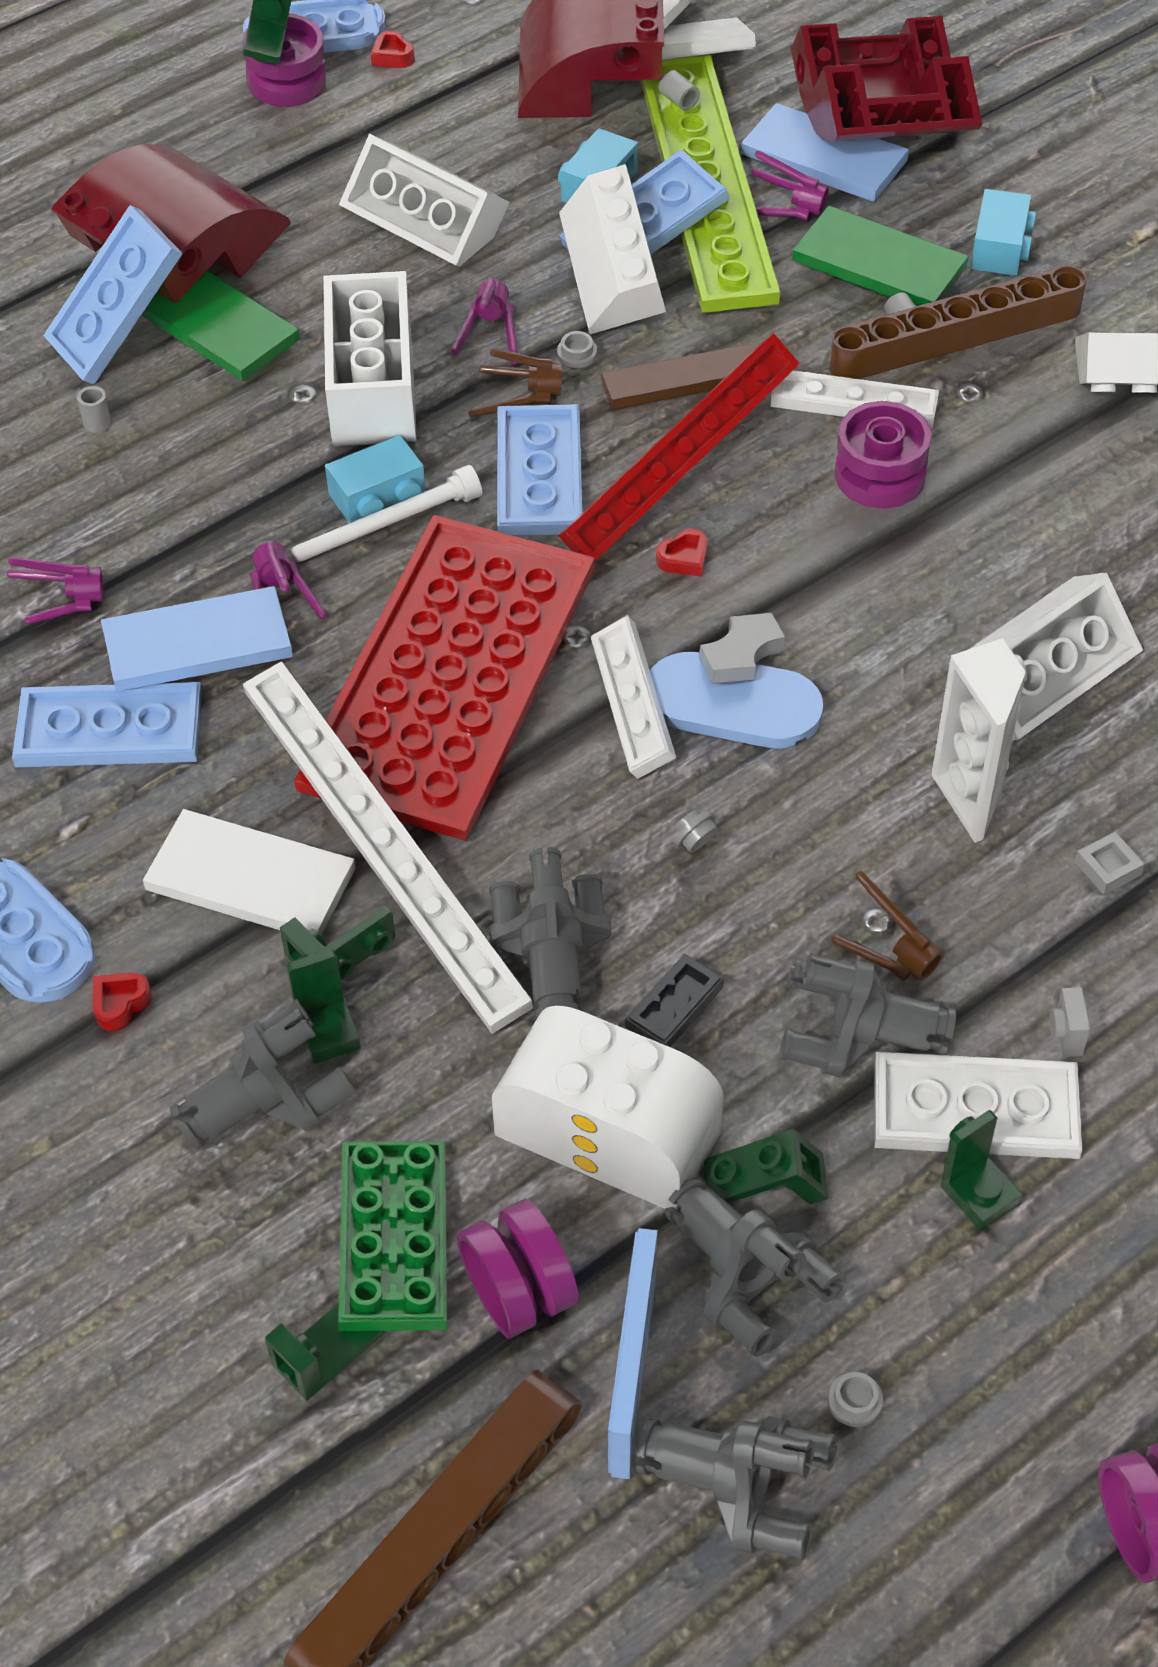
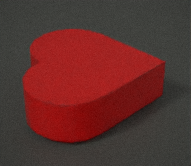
M385 31L378 35L371 52V66L406 68L415 62L414 46L408 41H404L402 34L396 31Z
M685 529L679 532L676 538L661 541L656 547L657 566L669 573L702 577L708 546L705 533L697 529Z
M129 972L93 976V1011L97 1023L105 1030L116 1031L124 1028L132 1020L133 1013L143 1010L151 1002L150 986L144 975Z

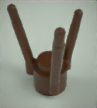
M491 349L490 355L493 357L528 365L529 367L524 369L481 365L479 367L480 373L528 378V391H536V394L469 410L468 414L470 417L496 413L498 412V406H527L536 403L550 404V396L561 395V363H552V359L535 358L510 351Z
M858 871L856 879L905 932L893 948V953L898 956L897 961L839 935L831 937L832 943L891 971L902 981H905L911 974L919 981L924 980L938 967L945 955V951L921 933L905 913L894 902H891L863 871Z

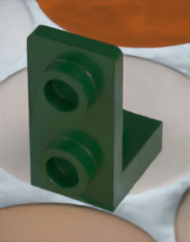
M253 0L242 53L244 56L251 57L258 62L279 63L292 0Z
M386 906L328 945L314 928L307 930L296 917L279 927L284 954L291 962L298 960L301 956L308 953H319L333 949L337 956L341 980L352 971L353 967L363 960L384 951L395 938L393 913Z
M329 949L319 953L312 952L301 956L298 960L289 962L286 968L293 1001L295 999L299 1000L301 1006L304 1007L314 1023V1026L311 1028L316 1036L305 1041L313 1063L317 1064L361 1049L358 1033L344 1001L335 951Z
M991 1110L986 1111L976 1119L973 1116L966 1117L952 1129L949 1135L950 1141L947 1156L944 1159L945 1165L940 1184L945 1193L980 1231L1020 1205L1023 1195L988 1157L998 1119Z
M795 1129L708 1157L704 1162L706 1184L709 1189L715 1191L727 1203L782 1185L795 1192L809 1205L828 1199L823 1153Z
M338 1303L303 1334L299 1333L295 1337L280 1323L264 1338L272 1366L308 1401L382 1337L386 1331H339Z

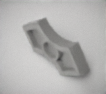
M772 613L732 616L729 620L728 634L716 642L700 645L699 659L713 684L754 680L756 663L768 655L781 653L784 650L785 636Z

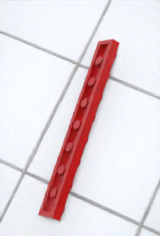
M774 333L771 334L563 530L558 537L572 552L595 557L596 561L800 363Z

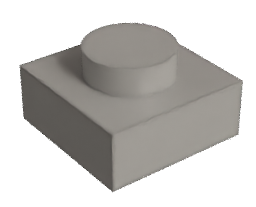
M1116 832L1078 850L1075 858L1077 866L1103 895L1141 876L1145 865Z
M1082 987L1062 988L1057 1008H1051L1050 1010L1051 1035L1053 1038H1060L1063 1057L1083 1056L1089 1036L1090 1026Z

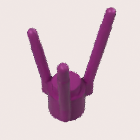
M762 151L755 152L756 158L798 181L795 183L754 168L752 170L753 176L793 191L791 204L797 205V208L755 207L757 215L796 217L807 221L810 213L817 216L822 214L827 201L829 186L819 184V179L807 176Z
M488 278L479 285L476 301L471 303L469 314L451 348L452 355L458 354L477 316L487 321L497 320L501 316L504 317L508 349L510 352L518 353L513 322L514 305L508 302L509 290L503 282ZM511 361L513 366L518 365V363Z
M266 542L259 545L252 555L256 568L250 573L253 590L262 589L263 585L267 584L270 587L280 586L282 591L287 592L290 588L288 580L292 578L320 619H325L327 615L325 610L299 573L296 563L289 561L284 546L277 542Z
M10 557L8 559V563L12 566L35 569H10L6 573L9 578L65 582L66 598H75L73 603L25 617L24 622L28 625L73 612L91 611V602L103 601L101 567L69 565L18 557Z

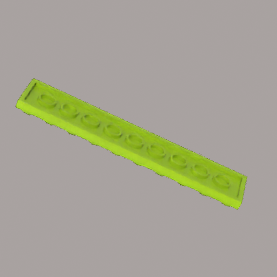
M705 54L662 60V77L669 71H677L699 89L700 97L693 108L683 111L659 91L661 80H640L661 161L664 162L682 149L725 187L729 196L726 202L681 233L701 312H720L724 310L778 305L780 303L779 286L711 55Z

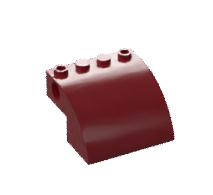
M532 0L521 19L518 118L592 117L591 80H662V47H664L663 0Z
M942 16L907 18L899 34L839 38L836 23L801 25L790 47L804 110L810 119L814 131L824 141L835 142L974 131L980 129L983 125L969 57L950 56Z
M140 144L122 149L104 158L83 174L50 208L58 216L71 237L95 252L104 245L130 205L142 210L183 253L157 291L174 303H177L214 262L241 278L291 224L287 216L181 152L159 144Z

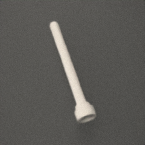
M471 465L454 470L452 476L447 478V483L294 546L291 550V557L296 562H302L453 498L455 501L463 499L464 502L482 496L480 480Z

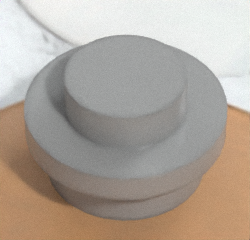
M582 331L569 332L562 337L557 347V357L565 366L583 368L596 360L597 346L589 334Z
M697 810L688 813L675 827L679 833L675 837L674 842L678 847L685 846L690 853L700 849L718 831V827L713 822L714 815L709 810L701 814Z
M850 1372L841 1375L832 1383L828 1394V1405L831 1413L839 1422L851 1427H863L871 1424L880 1415L883 1406V1394L877 1382L870 1376L861 1372Z

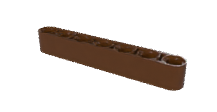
M1061 266L841 327L833 333L830 372L833 376L862 379L1076 318L1081 312L1087 277L1081 269L1073 266Z
M539 1369L531 1372L298 1636L286 1654L284 1666L367 1667L569 1431L581 1411L582 1402Z

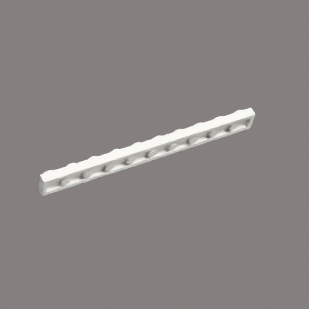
M282 661L243 683L242 685L248 698L491 1034L533 1009L532 1000Z

